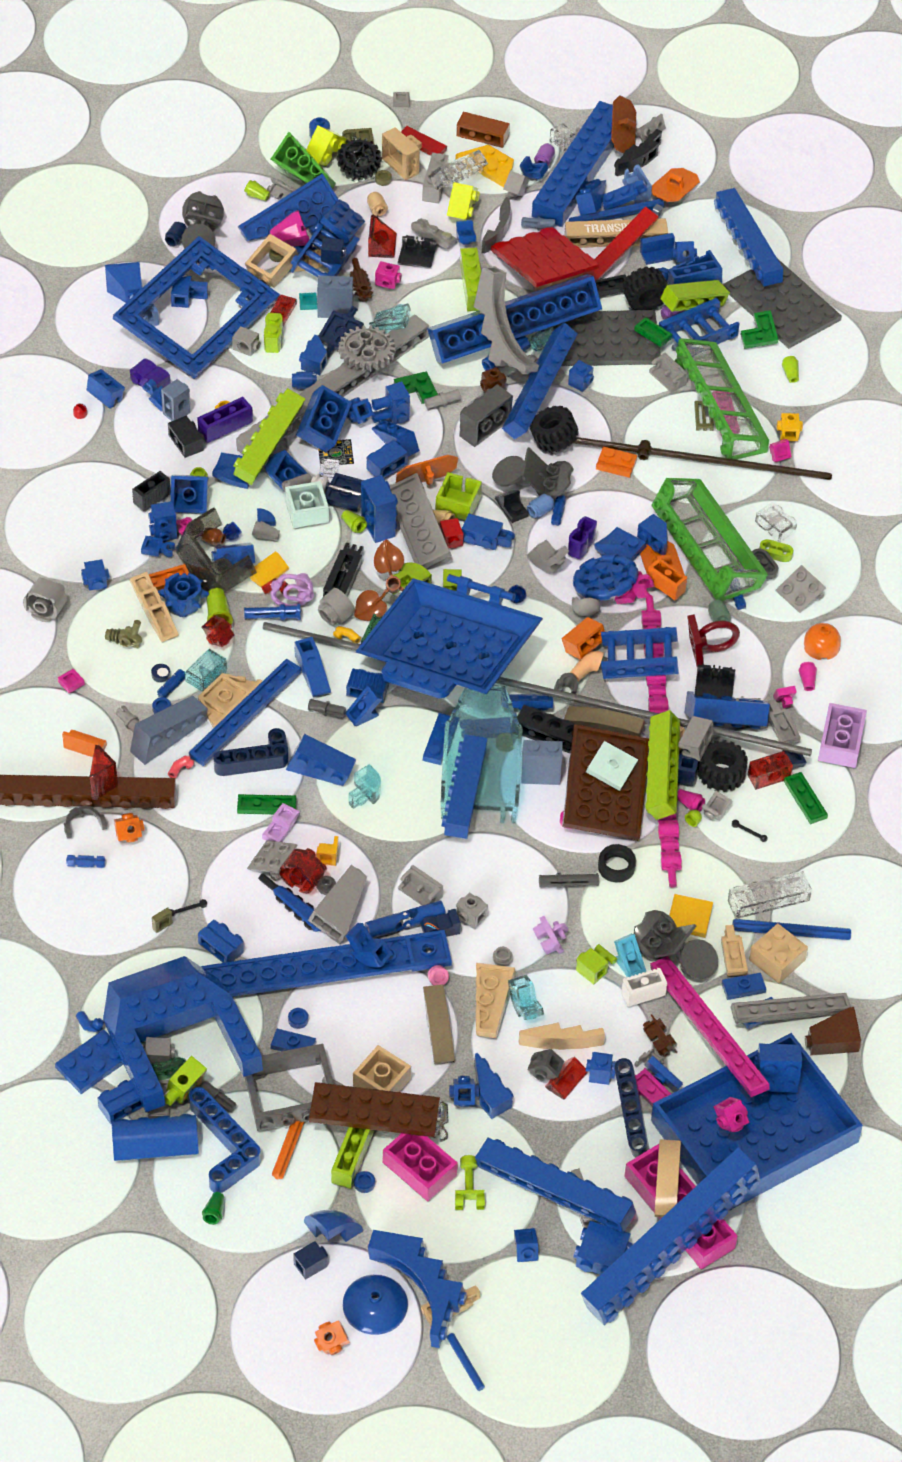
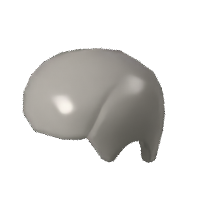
M572 597V609L579 616H592L600 608V600Z

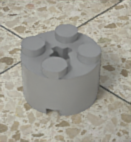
M40 577L25 595L23 606L26 611L29 609L32 613L31 616L36 620L50 622L58 616L66 604L65 588L60 583Z

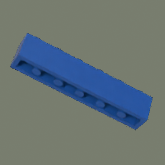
M465 734L463 742H459L458 753L461 754L456 756L455 767L457 771L453 770L451 779L454 785H450L448 797H451V799L447 800L445 805V812L448 813L443 815L441 827H445L444 835L468 838L488 738Z

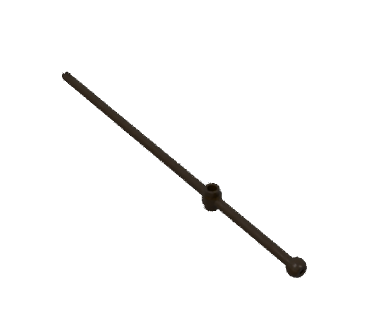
M577 437L576 441L572 442L573 444L601 448L604 446L616 450L636 452L640 460H647L650 455L826 480L832 479V474L828 472L652 448L648 440H641L639 445Z

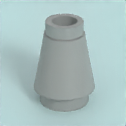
M256 521L252 531V535L256 536L255 538L277 541L280 530L263 521Z

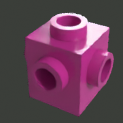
M380 261L375 272V285L395 289L397 283H400L402 279L400 266Z
M729 1097L713 1106L717 1114V1123L724 1130L738 1132L743 1129L744 1125L749 1123L748 1111L739 1099Z

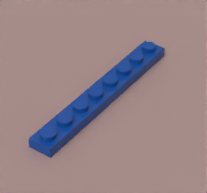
M286 658L189 751L190 758L205 766L214 757L215 753L232 740L301 673V667Z

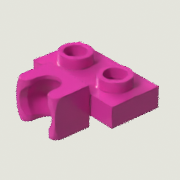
M639 571L637 582L632 585V588L619 597L615 596L616 603H634L636 596L638 598L650 597L647 588L654 587L652 578L648 574L643 575Z

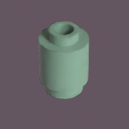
M714 600L708 605V612L713 622H731L732 617L724 602Z

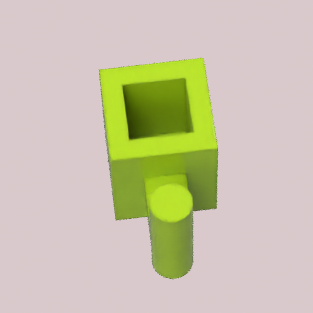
M598 944L594 950L590 948L577 957L576 971L594 985L607 974L609 962L613 965L616 963L617 958Z

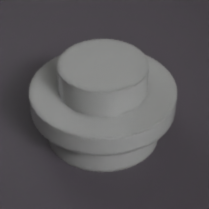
M502 946L493 952V961L497 965L506 966L512 962L513 954L509 948Z

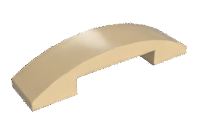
M659 1140L654 1217H663L677 1204L681 1141Z

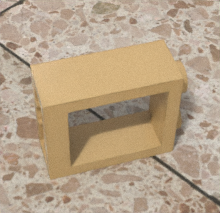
M396 127L382 133V160L405 180L418 175L420 149Z
M269 234L245 262V266L252 275L266 285L275 288L292 268L291 261L295 255L298 256V253L294 247ZM272 249L284 256V258L270 274L257 265Z

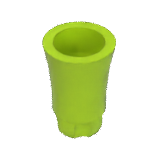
M221 588L210 589L208 591L209 596H207V625L213 630L227 629L233 623L227 597Z

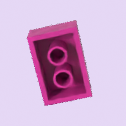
M401 1133L383 1149L382 1163L427 1202L457 1176L458 1162L427 1136Z

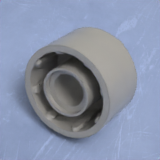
M333 588L319 601L318 613L329 625L342 624L355 612L354 605L350 599L337 588Z

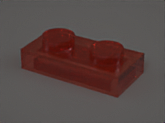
M280 295L270 313H281L283 327L295 308L297 299Z

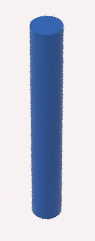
M450 1333L446 1338L477 1391L483 1390L485 1385L455 1334Z

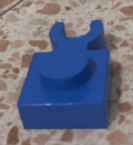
M145 536L141 547V554L159 557L160 553H163L167 557H172L175 543H164L163 538Z

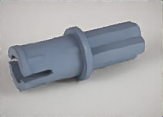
M523 217L521 226L537 228V230L548 227L554 228L555 219Z

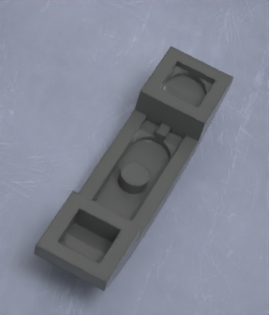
M505 197L500 206V222L495 231L487 230L482 240V253L484 254L491 251V246L495 243L501 242L508 231L510 223V200L508 197Z

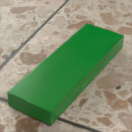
M802 772L784 777L783 782L810 825L828 818L826 810Z
M238 794L237 814L274 815L282 803L296 809V795Z

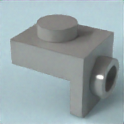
M715 790L708 803L702 805V809L705 812L704 815L711 820L716 818L721 821L733 801Z

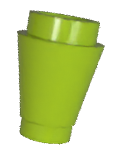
M250 180L244 189L248 196L267 201L270 196V192L255 180Z
M795 356L785 357L782 360V368L789 382L795 383L799 381V361Z
M345 510L342 513L341 518L354 533H361L366 529L367 522L364 517L349 510Z

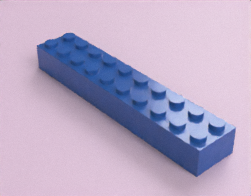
M602 101L597 103L533 200V218L555 219V225L563 227L577 205L576 195L581 189L585 188V185L590 184V181L594 179L614 148L611 140L613 105Z
M589 274L505 301L507 318L515 339L602 310L594 276ZM480 310L427 328L437 362L443 364L491 347L492 341L481 334L485 315L481 314Z
M739 1147L581 1292L586 1308L604 1326L608 1322L614 1321L618 1316V1312L624 1307H629L633 1303L634 1298L639 1293L645 1292L655 1278H660L671 1263H676L681 1258V1254L686 1249H691L702 1234H707L718 1219L722 1220L733 1205L736 1206L741 1203L748 1191H753L757 1188L760 1177L756 1163Z

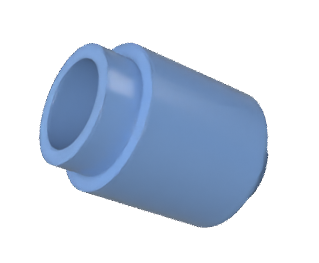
M540 495L529 502L527 506L528 514L532 518L543 516L554 508V500L550 495Z

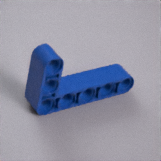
M196 1087L189 1093L191 1111L232 1153L209 1171L210 1190L223 1193L260 1166L261 1150L259 1145L204 1088Z

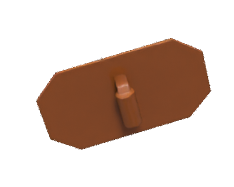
M619 95L613 101L611 140L615 149L624 154L633 144L635 145L637 112L631 100Z

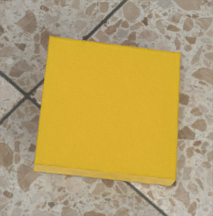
M674 894L669 916L677 927L695 924L697 927L690 935L705 938L713 902Z

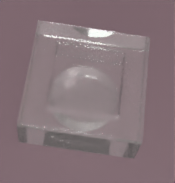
M321 459L320 477L327 476V478H333L335 473L339 471L340 461Z

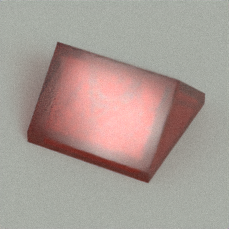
M374 214L371 215L368 257L393 258L395 257L397 233Z
M95 745L90 771L92 800H97L118 786L116 762L100 745Z

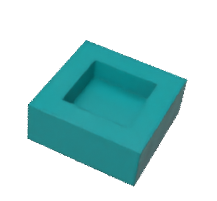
M316 292L299 293L300 310H317Z

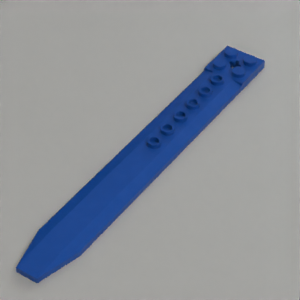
M445 930L384 939L392 952V956L382 967H369L359 962L350 952L353 948L351 944L201 967L216 976L232 997L407 970H412V972L427 970L436 965L447 967L452 966V960ZM426 949H430V951L432 952L426 953L425 951Z

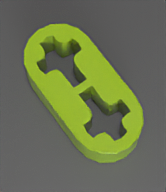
M770 539L760 542L759 548L766 550L773 560L780 562L792 560L794 550L790 545Z

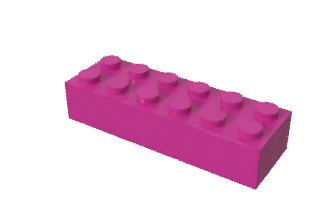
M659 1144L626 1163L624 1175L654 1213ZM680 1166L677 1203L696 1187ZM718 1219L707 1234H702L697 1239L696 1244L691 1249H686L685 1251L702 1270L734 1250L738 1236L724 1219Z

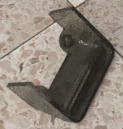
M214 507L187 524L176 547V553L181 562L186 565L189 573L195 575L199 580H203L201 589L208 592L210 589L221 588L225 593L257 572L249 555L233 565L226 558H220L212 562L197 541L209 530L223 525Z

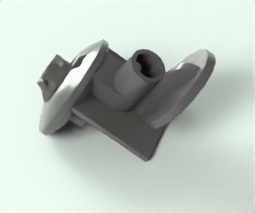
M201 191L192 193L182 206V216L185 224L188 226L182 235V245L185 249L200 236L215 247L216 238L213 231L220 226L224 218L222 202L216 195H206ZM209 212H213L214 216H210Z
M528 447L525 460L519 456H509L499 461L492 472V479L501 487H508L514 484L516 486L530 484L536 490L538 496L547 494L552 498H556L570 486V477L574 468L566 461H557L547 465Z
M652 910L645 912L642 922L634 926V934L640 953L648 959L659 960L667 956H676L680 960L681 967L685 973L695 979L709 978L718 967V955L710 943L700 939L685 943L686 939L697 927L695 924L677 927L668 914L663 911Z

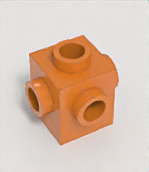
M126 813L121 815L122 818L113 819L118 841L134 842L138 840V837H142L141 831H144L143 820H139L137 815Z
M339 1320L332 1324L330 1321L323 1323L318 1327L319 1330L315 1331L317 1338L314 1339L318 1350H323L326 1354H337L343 1350V1346L350 1343Z

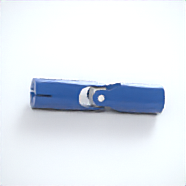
M439 900L365 922V927L372 938H377L418 926L424 918L446 914L442 901Z

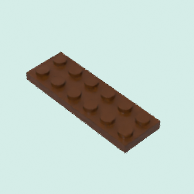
M315 1082L309 1122L435 1137L440 1097Z

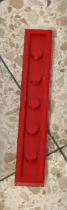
M645 206L594 259L599 264V269L583 273V275L589 274L594 276L595 280L601 279L658 220L659 216Z

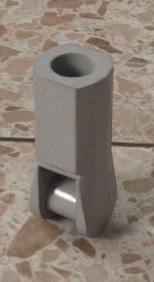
M307 473L286 480L282 483V489L285 491V487L311 483L312 477Z

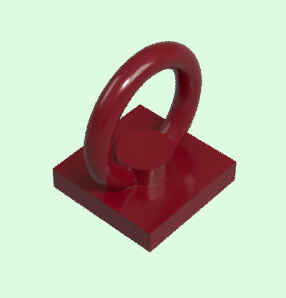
M695 614L687 615L689 639L696 667L702 665V663L704 664L703 650L707 652L724 651L732 647L740 637L738 626L732 622L715 621L703 626L699 630ZM726 628L732 631L731 638L726 642L717 645L707 644L706 634L711 630Z

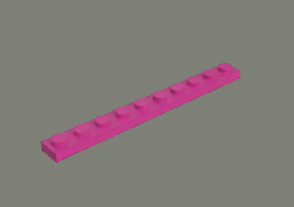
M667 956L650 963L652 971L654 969L657 970V968L661 969L667 981V991L750 1097L769 1090L767 1080L671 959Z

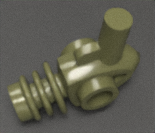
M134 620L133 626H126L125 629H107L105 640L115 642L116 644L120 643L123 647L132 646L139 648L143 641L142 637L138 634L141 621Z

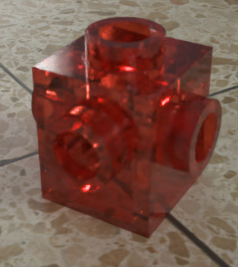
M213 615L201 627L206 634V640L211 645L223 647L235 636L231 630V624L224 618Z

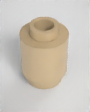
M371 192L368 195L367 204L374 216L384 215L388 210V206L383 196L378 192Z

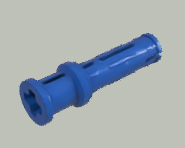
M298 603L292 606L282 604L280 607H244V618H280L282 621L289 618H297L301 620V604Z

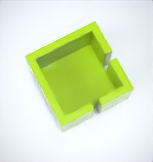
M447 472L436 496L435 510L451 511L455 514V518L466 520L468 514L474 513L481 498L482 481L466 477L465 492H463V476Z

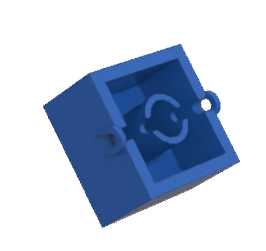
M759 1043L757 1056L754 1057V1065H756V1068L769 1083V1090L766 1092L798 1093L802 1068L801 1046Z

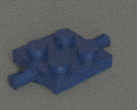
M351 306L347 314L333 310L319 333L318 337L321 342L327 345L328 358L333 350H339V342H341V337H344L345 332L349 333V329L355 331L356 326L362 329L364 323L354 318L358 311L356 307Z

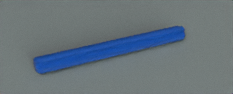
M655 199L570 217L569 222L610 220L638 214L645 206L652 211L656 204L664 207V201Z
M733 919L732 921L734 931L767 933L778 923L794 936L841 940L851 939L850 928Z

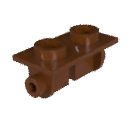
M651 1014L653 1020L651 1022L646 1021L643 1024V1030L651 1041L657 1037L659 1038L653 1042L659 1055L667 1057L672 1049L677 1053L674 1047L677 1044L671 1034L666 1035L664 1032L666 1026L660 1018L656 1020Z

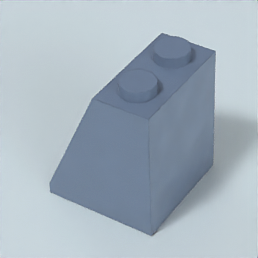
M318 275L317 318H329L333 310L347 314L351 306H353V277Z
M523 740L521 784L560 785L562 741Z

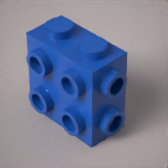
M252 543L215 546L214 551H211L212 562L216 563V566L222 570H231L236 565H239L240 568L251 567V564L255 563L254 545Z
M590 1221L588 1227H584L580 1240L583 1241L581 1246L577 1245L573 1257L577 1258L576 1267L585 1272L601 1275L633 1245L630 1242L631 1233H621L606 1225Z

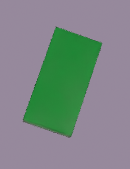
M646 317L634 327V331L659 347H662L672 339L670 332Z

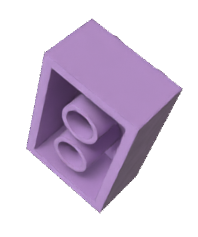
M829 703L818 761L856 768L867 710Z

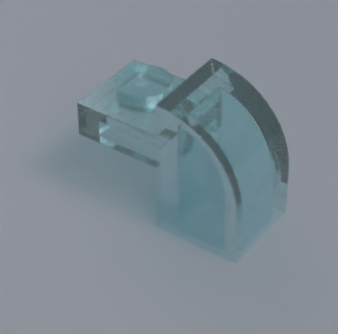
M368 764L354 773V785L357 788L349 792V805L352 809L359 805H364L367 800L374 805L380 798V775Z
M527 975L508 980L511 1001L518 1017L522 1016L524 1020L544 1015L543 1007L536 999L534 984Z

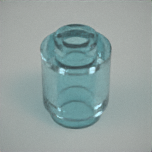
M550 328L537 331L529 340L530 347L535 351L544 349L553 331Z

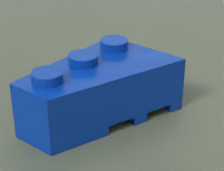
M708 250L701 257L698 255L693 257L691 262H683L668 269V285L719 280L722 283L723 268L711 250Z

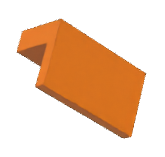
M71 729L70 732L63 731L62 733L63 747L65 749L96 759L100 758L107 746L106 740Z

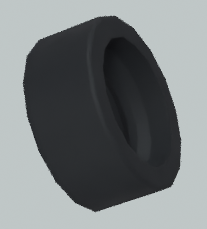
M612 844L600 852L598 870L603 878L618 883L627 881L633 876L636 867V857L630 848L621 844ZM611 857H620L625 859L629 865L622 870H615L608 867L605 862Z

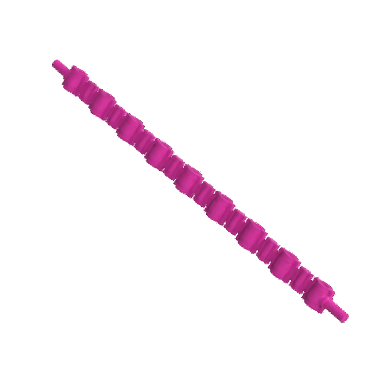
M650 595V597L646 598L647 609L641 611V623L644 629L661 627V612L654 609L653 596ZM653 643V658L664 656L663 643ZM666 675L646 676L649 697H653L648 698V711L659 714L668 711L669 705L665 687ZM676 814L658 820V836L661 839V851H665L660 853L661 869L668 872L669 887L671 888L677 886L676 871L682 869L680 852H675L679 851L678 820H673L676 819Z

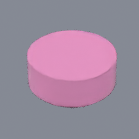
M436 965L428 971V980L432 985H445L447 983L449 973L443 966Z

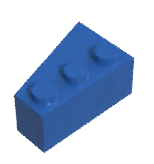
M304 734L293 752L286 770L343 786L352 771L356 759Z

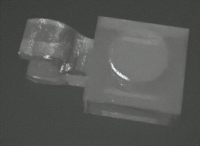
M443 1101L439 1103L435 1137H432L436 1138L439 1136L440 1142L448 1139V1132L444 1127L445 1124L449 1123L448 1104Z

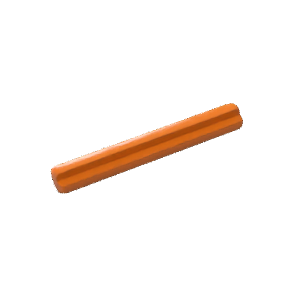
M296 1121L288 1129L272 1171V1176L277 1180L284 1178L304 1122Z

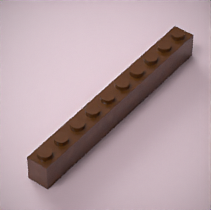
M0 775V805L175 808V778Z

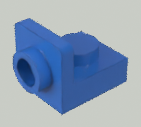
M535 1228L514 1230L517 1262L537 1261L538 1240Z

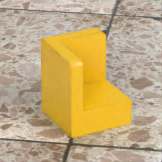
M334 836L333 844L319 843L316 851V864L336 866L339 836Z

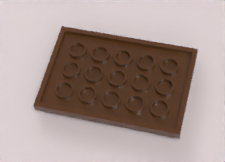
M574 724L562 827L639 841L649 738ZM604 741L638 759L620 791L586 773L587 768Z

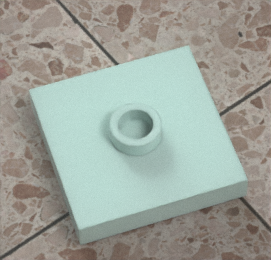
M604 741L587 768L586 773L620 791L638 759Z

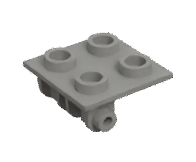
M800 565L775 591L801 613L814 599L821 600L824 597L823 591L826 587L803 565Z
M266 840L247 869L270 872L271 879L277 881V879H281L284 871L288 869L292 860L296 857V847L298 845Z

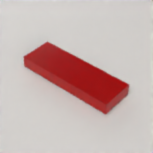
M406 126L401 131L406 137L411 134L422 143L420 151L430 156L432 153L444 154L447 151V145L409 126Z

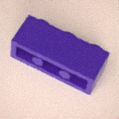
M240 397L197 417L198 432H201L205 441L209 443L252 423L253 409L244 397Z

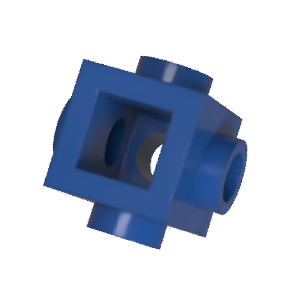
M694 241L675 242V249H672V258L675 259V263L693 261V257L697 256V248H694Z
M356 397L349 400L352 404L347 418L351 422L361 424L368 421V417L374 415L368 398L360 399Z
M458 1076V1079H453V1085H449V1098H453L454 1105L459 1107L475 1105V1097H479V1085H475L474 1079H470V1076ZM467 1088L465 1092L460 1091V1089Z

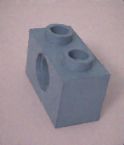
M178 379L161 389L163 415L171 421L190 414V389Z

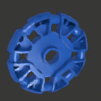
M604 554L600 558L594 559L593 557L580 565V570H576L573 576V586L576 592L584 598H593L600 601L610 600L611 597H619L627 593L632 588V585L637 582L639 571L635 562L626 556L619 557L618 554Z

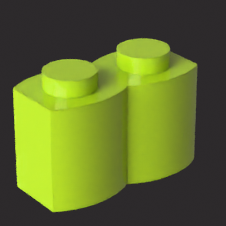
M268 313L265 317L264 350L267 353H279L283 336L281 313Z

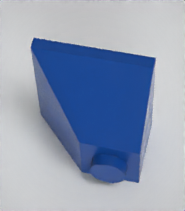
M140 262L105 265L106 288L109 294L126 303L130 300L132 294L135 295L142 289Z
M286 450L272 455L264 467L267 474L281 489L284 481L307 474Z
M171 475V501L173 502L175 512L207 513L208 477Z

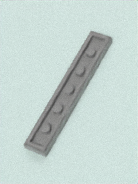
M847 993L736 1002L730 1006L736 1024L835 1015L851 1007Z

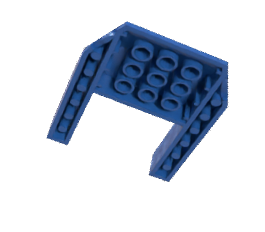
M186 956L108 982L103 1021L145 1112L165 1106L163 1089L141 1042L146 1041V1037L156 1038L214 1017L243 1077L263 1071L262 1055L230 992L216 976Z

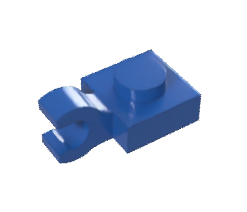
M150 379L142 388L151 395L149 400L162 411L161 389L163 387L157 388L156 382Z

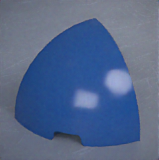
M320 1210L304 1218L305 1225L315 1237L323 1234L327 1240L340 1234L343 1240L347 1242L363 1232V1228L358 1221L336 1210Z

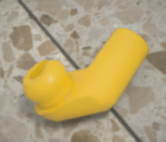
M338 626L333 632V636L337 639H341L344 635L354 643L361 641V636L351 628Z

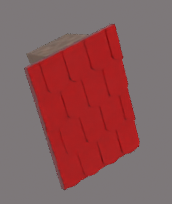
M553 227L544 228L540 232H531L523 237H514L509 241L497 242L491 246V251L529 281L535 291L599 269V264L588 253L583 252Z

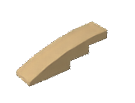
M148 572L130 578L129 581L161 643L179 636L164 601L162 602L156 586H153Z
M558 1022L520 1030L518 1042L521 1046L540 1049H583L604 1045L605 1032L603 1028L583 1032L581 1025L561 1029Z

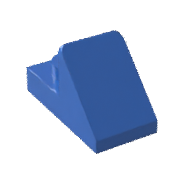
M367 686L346 711L347 717L354 726H359L378 717L379 713L375 708L382 698L372 686Z

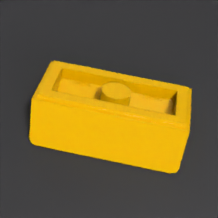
M275 551L250 569V579L263 589L288 571L289 566L280 554Z

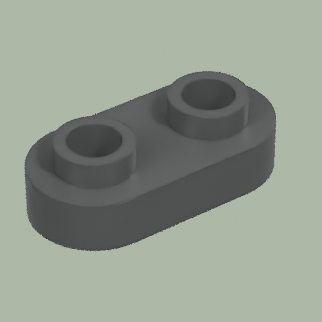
M754 549L752 551L768 573L766 579L776 578L779 570L777 563L766 550Z

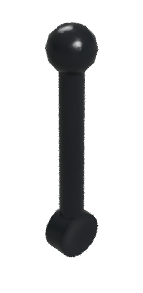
M736 819L731 823L733 828L739 827L760 838L762 842H766L768 839L766 835H761L739 824V821Z
M202 899L197 904H193L176 910L170 909L172 911V917L176 913L187 911L193 908H205L207 907V901L205 899Z

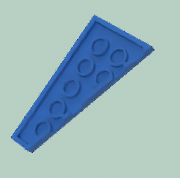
M321 174L245 221L238 228L246 241L267 237L273 227L297 210H299L305 228L321 223L320 221L339 199L324 175Z

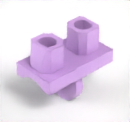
M545 916L540 917L541 923L532 929L538 940L547 935L549 936V939L540 943L544 952L547 955L557 950L558 954H561L564 950L557 937H560L561 940L566 939L567 925L565 923L559 924L558 921H555L552 928Z

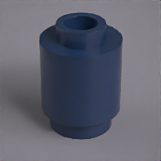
M174 222L165 234L166 243L173 247L179 245L182 241L184 230L187 228L186 225L182 222Z

